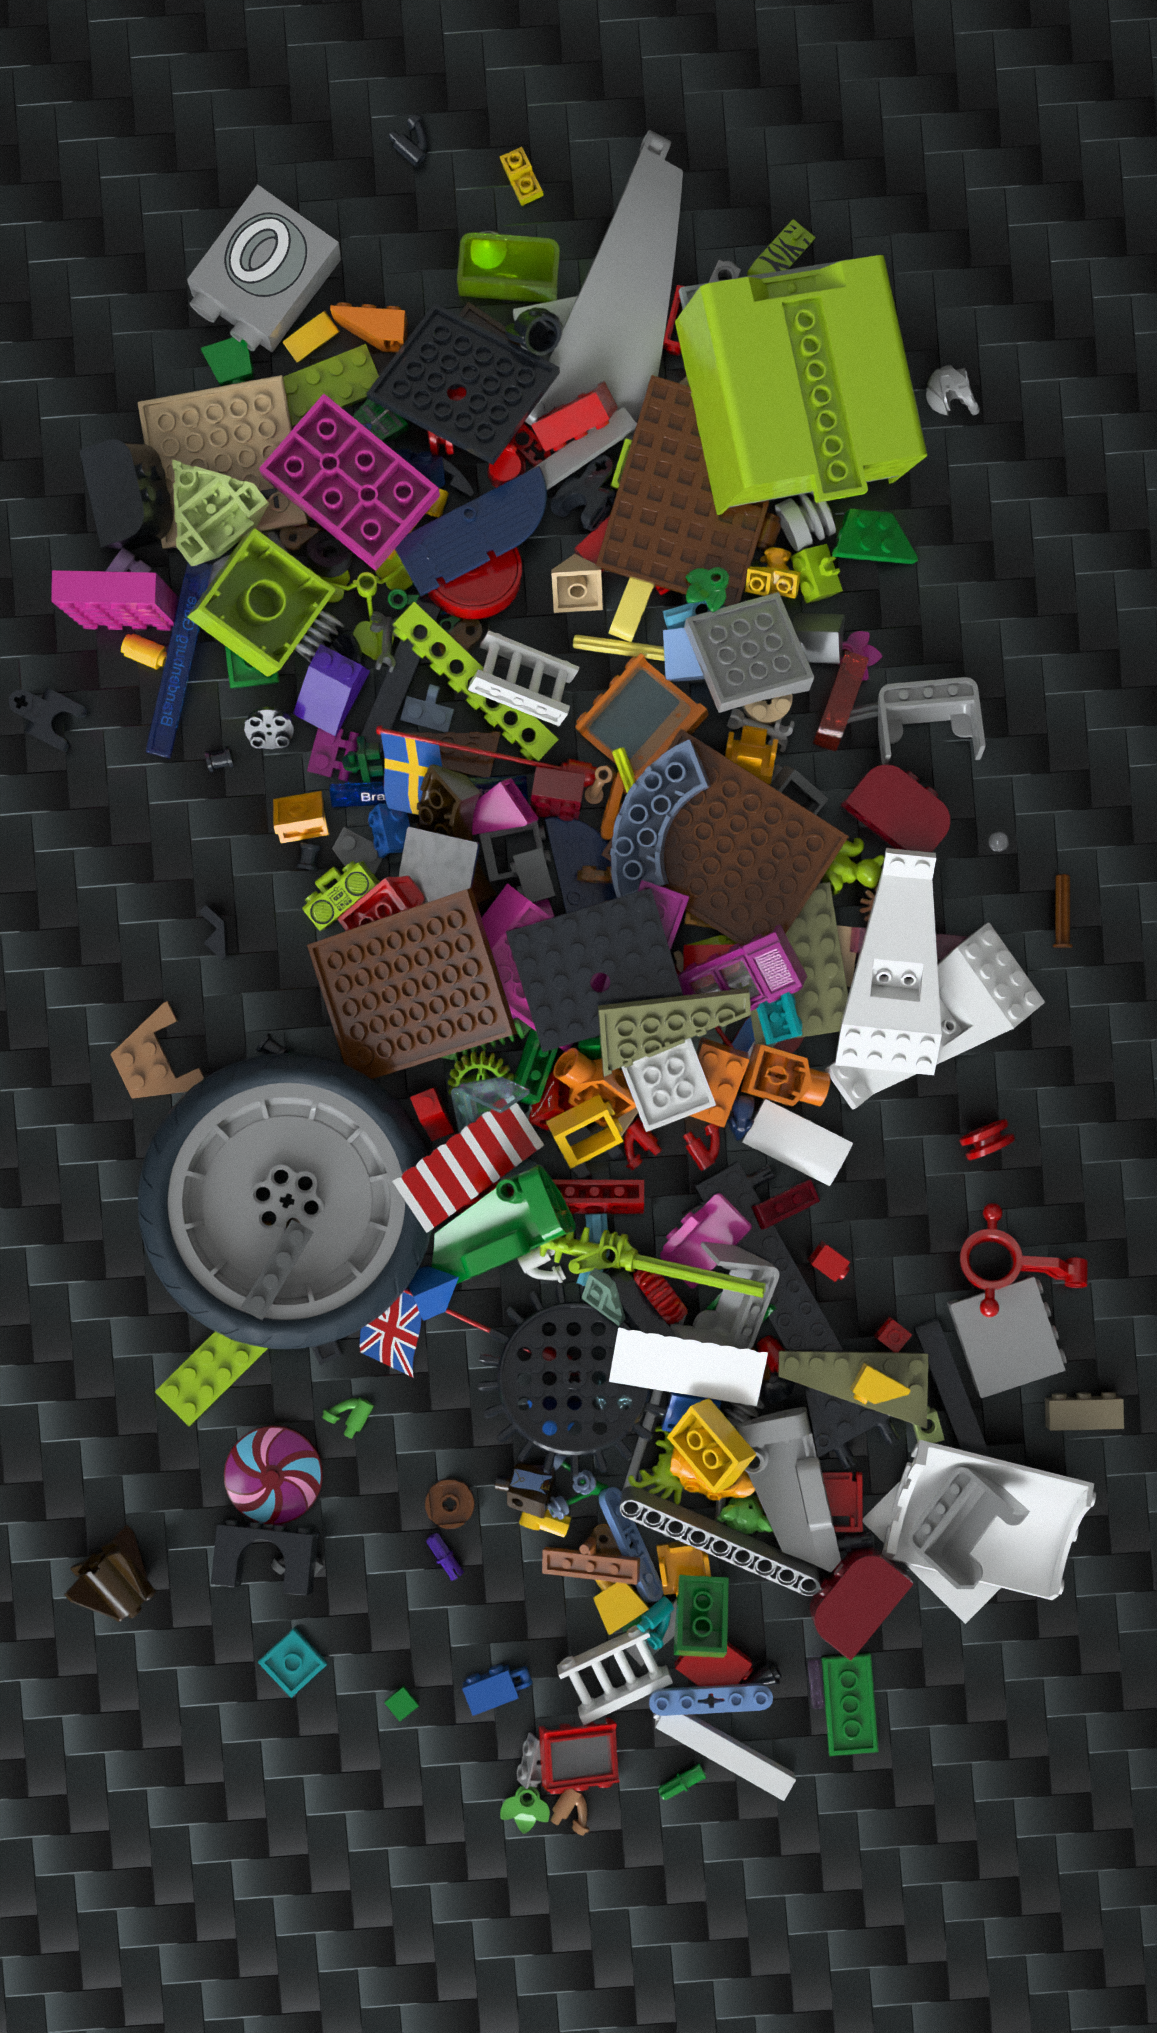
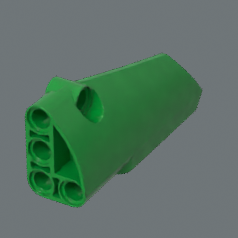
M538 1165L509 1179L500 1181L494 1190L434 1234L431 1267L459 1277L456 1283L458 1284L521 1257L536 1247L575 1231V1221L559 1189L544 1168ZM509 1184L514 1187L513 1196H510L507 1192Z

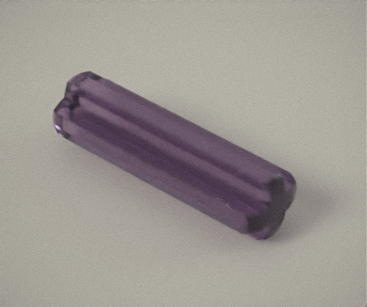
M813 1659L808 1661L811 1706L813 1709H822L825 1707L822 1663L819 1659Z

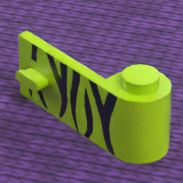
M793 219L756 259L748 270L747 275L752 276L788 270L815 240V237Z

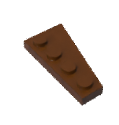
M424 732L408 734L496 753L501 732ZM439 746L442 767L463 775L490 781L495 757Z

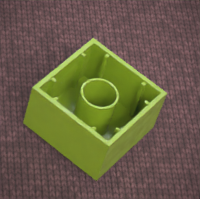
M254 528L241 539L187 615V618L268 677L282 668L336 589Z

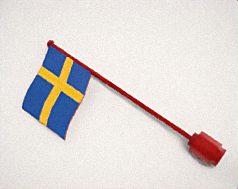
M382 725L376 728L377 734H381L385 756L384 792L388 808L419 815L417 803L421 802L423 791L420 788L424 776L430 765L435 764L442 767L439 746L541 768L584 774V787L592 786L596 779L595 772L597 767L592 766L588 762L568 758L566 763L562 762L560 767L384 729Z

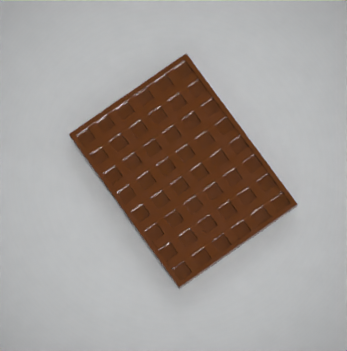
M651 375L596 567L685 595L691 585L686 579L688 573L697 568L710 570L714 567H720L725 569L729 575V584L725 588L727 597L722 606L727 607L738 604L741 600L746 583L747 570L753 559L769 500L729 507L725 512L717 515L701 437L699 435L695 408L691 397V387ZM715 576L712 580L716 582L719 581L721 577Z

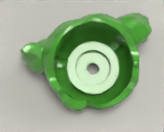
M754 1494L745 1498L732 1497L728 1505L721 1510L720 1515L717 1517L718 1522L725 1521L728 1527L746 1535L756 1531H773L767 1516H765V1511L759 1497Z

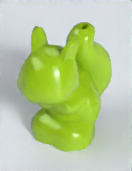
M854 838V843L847 840L821 880L823 883L830 882L833 896L840 892L843 883L851 884L855 879H858L866 887L876 888L882 872L881 865L884 863V855H879L874 859H864L855 864L849 857L859 855L864 849V842L861 838Z

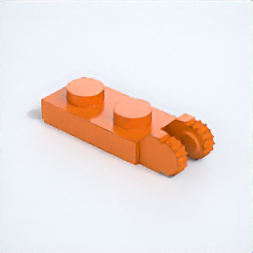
M619 772L616 773L613 779L600 828L601 837L605 840H611L613 837L615 819L622 806L620 800L622 794L627 793Z

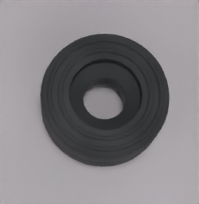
M322 531L315 534L307 545L308 563L310 568L319 576L327 578L337 577L349 569L352 562V551L328 531ZM327 550H333L336 552V555L332 558H326L323 556V553Z

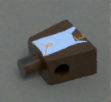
M517 1464L514 1466L512 1477L497 1476L495 1490L507 1492V1505L509 1507L544 1519L554 1485L555 1467L548 1474L544 1473V1465Z

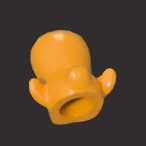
M774 547L764 551L765 555L760 558V562L768 563V568L789 570L786 564L791 557V552Z

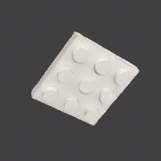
M691 1038L686 1039L685 1043L650 1058L646 1056L636 1060L629 1067H621L646 1132L716 1106Z

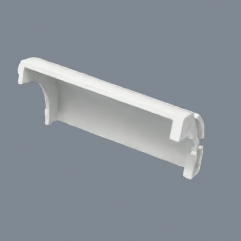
M919 1440L911 1454V1457H915L913 1463L907 1462L892 1507V1512L896 1513L892 1520L891 1526L888 1525L882 1555L890 1560L937 1571L910 1546L908 1534L952 1472L959 1467H967L1004 1487L1031 1511L1026 1519L1017 1526L1008 1525L997 1516L970 1554L983 1568V1575L979 1582L1053 1600L1059 1594H1062L1064 1589L1062 1576L1071 1543L1076 1541L1078 1526L1085 1513L1094 1506L1096 1500V1492H1093L1094 1483Z

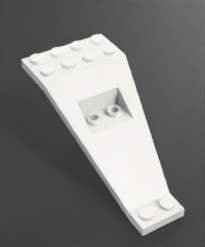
M886 848L879 884L842 1018L835 1059L836 1065L934 1075L942 1036L932 883L936 853Z
M989 922L951 950L937 964L942 1036L936 1065L1015 1028L1045 1003ZM835 1061L824 1069L826 1073L830 1074V1079L852 1109L857 1108L873 1094L917 1074L836 1065Z

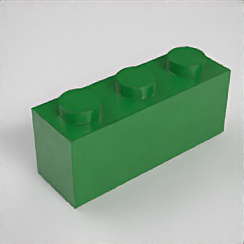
M533 1028L529 1032L512 1081V1090L508 1093V1095L511 1093L515 1100L526 1105L540 1102L558 1049L555 1048L542 1052L537 1032Z

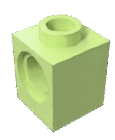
M927 1406V1419L932 1420V1427L924 1431L921 1430L920 1426L913 1424L917 1442L919 1440L931 1443L943 1441L945 1439L937 1411Z

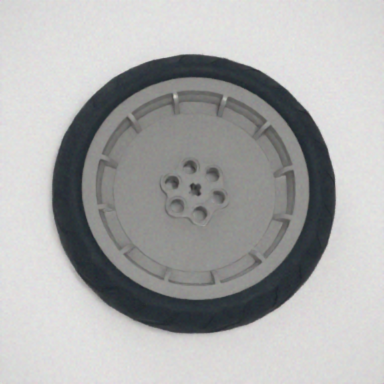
M280 1053L255 1056L230 1064L217 1070L190 1088L164 1117L148 1146L139 1180L138 1214L140 1231L149 1260L169 1294L181 1307L200 1323L229 1339L263 1348L298 1349L315 1347L344 1338L381 1316L397 1300L413 1279L425 1256L432 1230L426 1233L392 1181L400 1178L409 1168L415 1167L428 1154L417 1128L403 1107L374 1080L343 1063L309 1054ZM279 1169H283L288 1173V1181L284 1184H279L274 1179V1174ZM302 1176H308L312 1179L313 1185L311 1189L305 1191L299 1188L298 1181ZM266 1187L270 1190V1198L267 1201H260L257 1198L256 1191L258 1188ZM291 1194V1199L295 1200L294 1205L289 1204L288 1208L283 1207V1202H280V1198ZM309 1200L316 1201L319 1206L318 1211L313 1215L306 1213L304 1210V1205ZM266 1211L275 1213L277 1219L273 1225H266L262 1221V1215ZM297 1218L301 1225L314 1233L265 1317L261 1320L240 1307L287 1229V1220Z

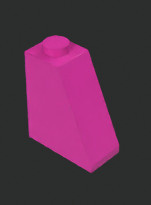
M512 778L498 783L478 799L473 815L472 834L521 827L536 822L539 818Z

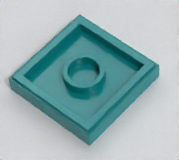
M295 1627L258 1660V1663L291 1698L328 1663Z

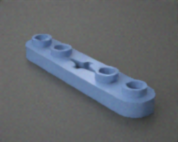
M616 1487L606 1488L599 1495V1504L622 1556L640 1558V1582L635 1585L640 1597L648 1603L656 1602L663 1595L661 1580L635 1522L624 1517L620 1512L621 1491Z
M762 1683L663 1688L652 1692L649 1698V1705L652 1712L659 1716L760 1711L770 1707L773 1695L771 1689ZM710 1693L713 1694L714 1698H724L723 1701H714L712 1706L708 1704V1701L698 1702V1700L708 1698Z

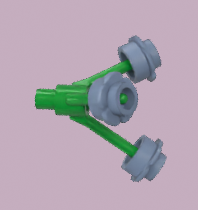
M555 1456L553 1465L555 1470L561 1465L571 1472V1465L564 1461L566 1457ZM583 1470L579 1472L578 1477H573V1488L580 1494L566 1501L562 1496L556 1498L552 1496L550 1498L551 1503L548 1504L549 1512L552 1517L563 1519L565 1515L569 1514V1505L589 1497L591 1494L598 1495L602 1490L608 1488V1485L596 1480L589 1470Z

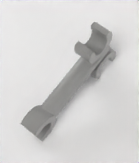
M739 709L732 710L731 718H729L727 724L732 729H738L741 726L767 729V735L770 736L768 745L772 746L773 739H778V743L781 744V752L785 751L788 743L787 736L792 734L795 725L791 721L789 726H783L781 718L776 721L775 727L744 717V713Z

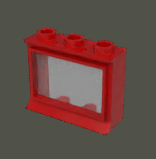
M610 1717L605 1718L606 1723L595 1724L593 1721L579 1727L560 1724L559 1729L547 1730L544 1726H539L542 1786L547 1792L561 1794L566 1789L573 1788L576 1791L588 1790L589 1786L596 1785L600 1788H608L612 1786V1783L620 1782L616 1743L617 1724Z

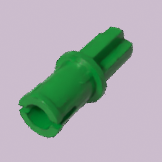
M697 1764L681 1775L677 1773L676 1778L658 1788L659 1794L663 1800H668L683 1790L687 1792L689 1787L706 1779V1775L700 1764Z

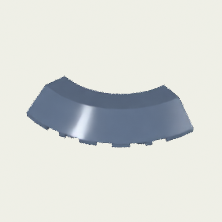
M690 739L674 746L648 766L632 785L625 797L614 824L612 848L610 850L611 874L617 897L637 892L641 879L659 886L669 884L664 866V848L669 828L680 809L691 798L711 787L704 766Z

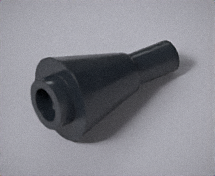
M767 1662L749 1680L741 1684L762 1683L768 1687L779 1685V1679L782 1678V1675L776 1664L772 1665L771 1662Z

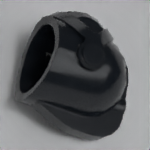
M531 308L520 313L514 323L506 326L505 332L508 339L520 343L532 354L539 356L552 352L558 346L563 333V325L559 321L560 318L547 309Z

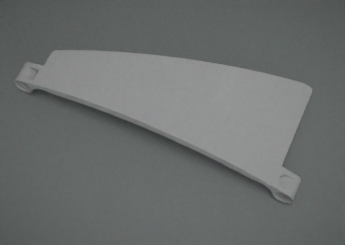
M651 130L647 132L641 143L636 164L587 277L565 322L558 346L549 356L548 361L560 367V374L525 420L530 425H532L535 419L553 410V407L565 405L577 399L578 395L583 392L586 394L598 387L597 384L605 381L618 406L616 411L624 406L637 423L651 375L658 377L674 269L683 171L665 161L671 141ZM633 431L625 438L632 440L635 431Z

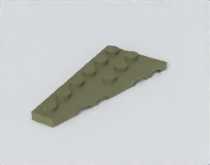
M735 989L598 1006L604 1077L612 1074L613 1070L622 1066L626 1068L633 1065V1062L646 1056L650 1058L685 1043L686 1039L697 1035L700 1037L707 1034V1030L719 1025L722 1027L751 1015L749 989Z
M778 1350L779 1377L927 1429L928 1353ZM866 1363L907 1386L911 1391L909 1395L873 1404L868 1401L867 1404H863L853 1398L855 1393L850 1390V1387L862 1365Z

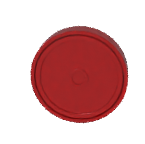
M517 547L498 557L493 550L488 552L487 555L490 561L448 583L445 582L443 577L436 579L440 587L427 594L440 609L459 618L482 619L501 612L514 600L520 587L522 562Z

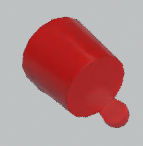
M509 443L493 465L490 463L488 465V479L496 488L519 477L526 471L525 458L517 451L515 444Z

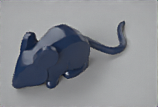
M744 1092L737 1093L730 1111V1117L727 1120L736 1141L741 1140L754 1124V1120H752L754 1097Z

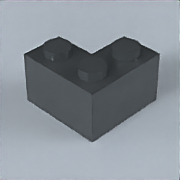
M542 848L513 856L514 862H511L510 866L513 876H519L521 886H517L519 893L532 903L556 898Z

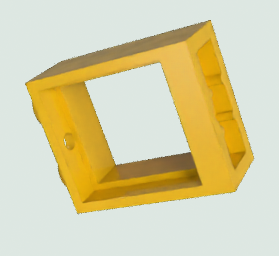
M600 1094L546 1121L570 1169L624 1142L619 1133L623 1129L617 1117L611 1118L615 1113L609 1101L604 1103ZM604 1116L609 1126L608 1128L570 1147L565 1137L566 1135Z

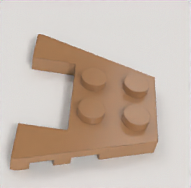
M168 1001L163 1003L111 1053L112 1059L131 1098L187 1092L195 1084L205 1079L201 1068L176 1078L155 1032L178 1022Z

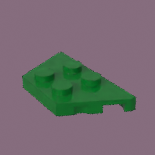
M849 509L845 513L843 527L840 529L837 537L839 541L837 547L833 549L832 557L914 564L918 561L916 553L893 513Z

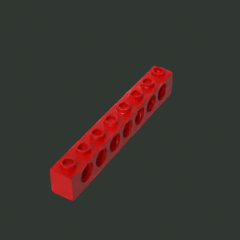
M498 1179L454 1213L466 1211L494 1190L502 1180ZM553 1180L571 1214L644 1213V1180ZM509 1184L507 1192L510 1196H513L514 1187Z

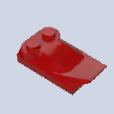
M408 875L386 877L339 916L337 920L345 931L420 906L425 900V896Z

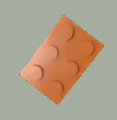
M701 1037L696 1054L716 1106L690 1116L725 1127L748 1066L749 1055L747 1052Z

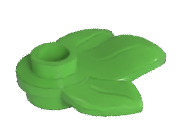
M523 1785L517 1789L514 1796L504 1801L500 1812L502 1820L515 1818V1822L523 1834H526L534 1826L536 1820L548 1822L550 1815L549 1807L546 1802L540 1799L537 1788L529 1786L526 1789ZM525 1793H530L532 1795V1798L530 1800H526L523 1798V1795Z

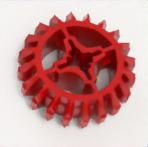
M637 1269L633 1274V1279L665 1322L671 1325L681 1321L688 1314L687 1308L663 1275Z

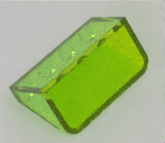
M475 232L465 234L460 241L457 276L459 296L543 303L557 301L559 245L550 238Z

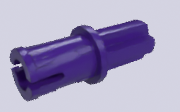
M438 1533L430 1535L426 1542L437 1557L436 1562L438 1564L441 1563L451 1581L457 1579L458 1577L454 1573L453 1568L459 1576L464 1573V1570L454 1558L453 1550L448 1549Z

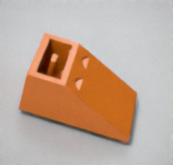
M337 303V306H330L335 323L381 351L398 352L407 340L408 320L405 310H401L400 307L387 306L386 309H377L375 305L364 304L362 307H352L349 303Z

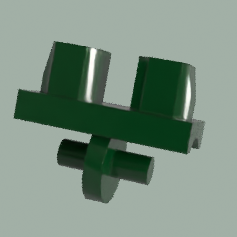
M359 736L357 737L359 750L357 752L349 751L343 757L342 764L345 770L353 773L358 772L360 769L363 784L370 785L371 777L384 776L383 761L380 759L379 742L366 743L365 737Z

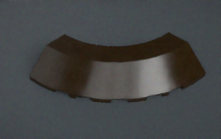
M435 764L430 765L420 788L423 792L421 802L417 803L419 823L416 824V828L473 841V815L481 792L466 775ZM477 859L472 890L481 916L488 910L497 893L487 881Z

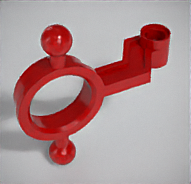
M990 1203L983 1209V1217L987 1221V1229L972 1234L965 1241L961 1249L960 1264L963 1273L972 1284L985 1290V1299L981 1301L979 1306L980 1312L985 1317H994L998 1314L1000 1307L997 1300H995V1290L1010 1285L1018 1277L1020 1271L1043 1272L1055 1280H1065V1285L1071 1288L1087 1286L1088 1261L1086 1259L1068 1258L1064 1262L1060 1258L1022 1256L1021 1249L1015 1239L1009 1234L997 1230V1222L1002 1218L1003 1212L1001 1207L995 1203ZM984 1242H996L1003 1245L1009 1251L1013 1260L1011 1271L999 1280H985L977 1276L969 1264V1255L974 1247Z

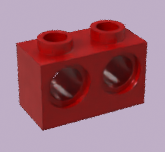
M822 1240L807 1259L814 1267L834 1282L838 1278L842 1280L850 1270L848 1267L850 1262Z

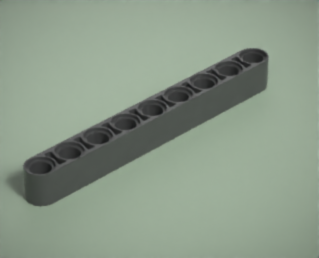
M628 1486L621 1492L620 1512L624 1517L803 1595L813 1596L818 1593L820 1589V1573L816 1565L786 1554L776 1547L640 1488Z

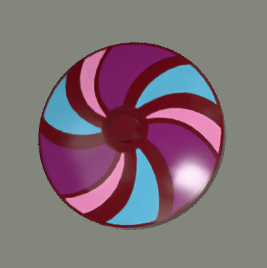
M282 1425L262 1426L253 1429L241 1437L231 1449L224 1469L225 1488L234 1506L249 1519L271 1525L293 1521L309 1510L318 1497L323 1481L322 1461L313 1443L299 1431Z

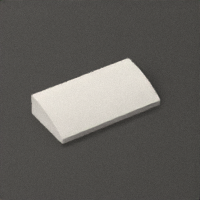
M763 1099L753 1119L754 1124L742 1141L828 1186L833 1182L853 1145L852 1142L766 1099Z

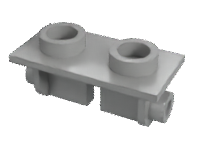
M531 1732L528 1733L527 1740L523 1744V1757L521 1764L517 1768V1780L526 1789L529 1786L537 1787L538 1783H541L542 1778L541 1764L537 1763V1760H541L540 1740Z

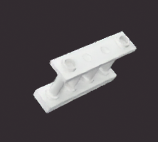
M488 631L480 644V648L488 651L483 671L477 670L469 684L468 690L560 726L568 715L570 708L569 705L561 703L565 683H570L579 671V667L568 661L558 659L506 638L499 633ZM497 655L511 660L506 680L492 675ZM520 664L534 669L529 689L515 684ZM543 673L556 678L552 698L538 693Z
M637 1625L632 1626L626 1633L578 1656L567 1657L557 1665L560 1679L569 1676L582 1701V1704L578 1706V1711L583 1725L673 1683L667 1665L658 1667L646 1644L645 1639L650 1637L648 1629L643 1633L638 1629ZM636 1644L649 1670L648 1674L639 1678L635 1677L622 1651ZM611 1655H614L627 1681L625 1685L618 1688H613L600 1662ZM590 1665L604 1690V1694L595 1699L590 1697L578 1673L579 1670Z

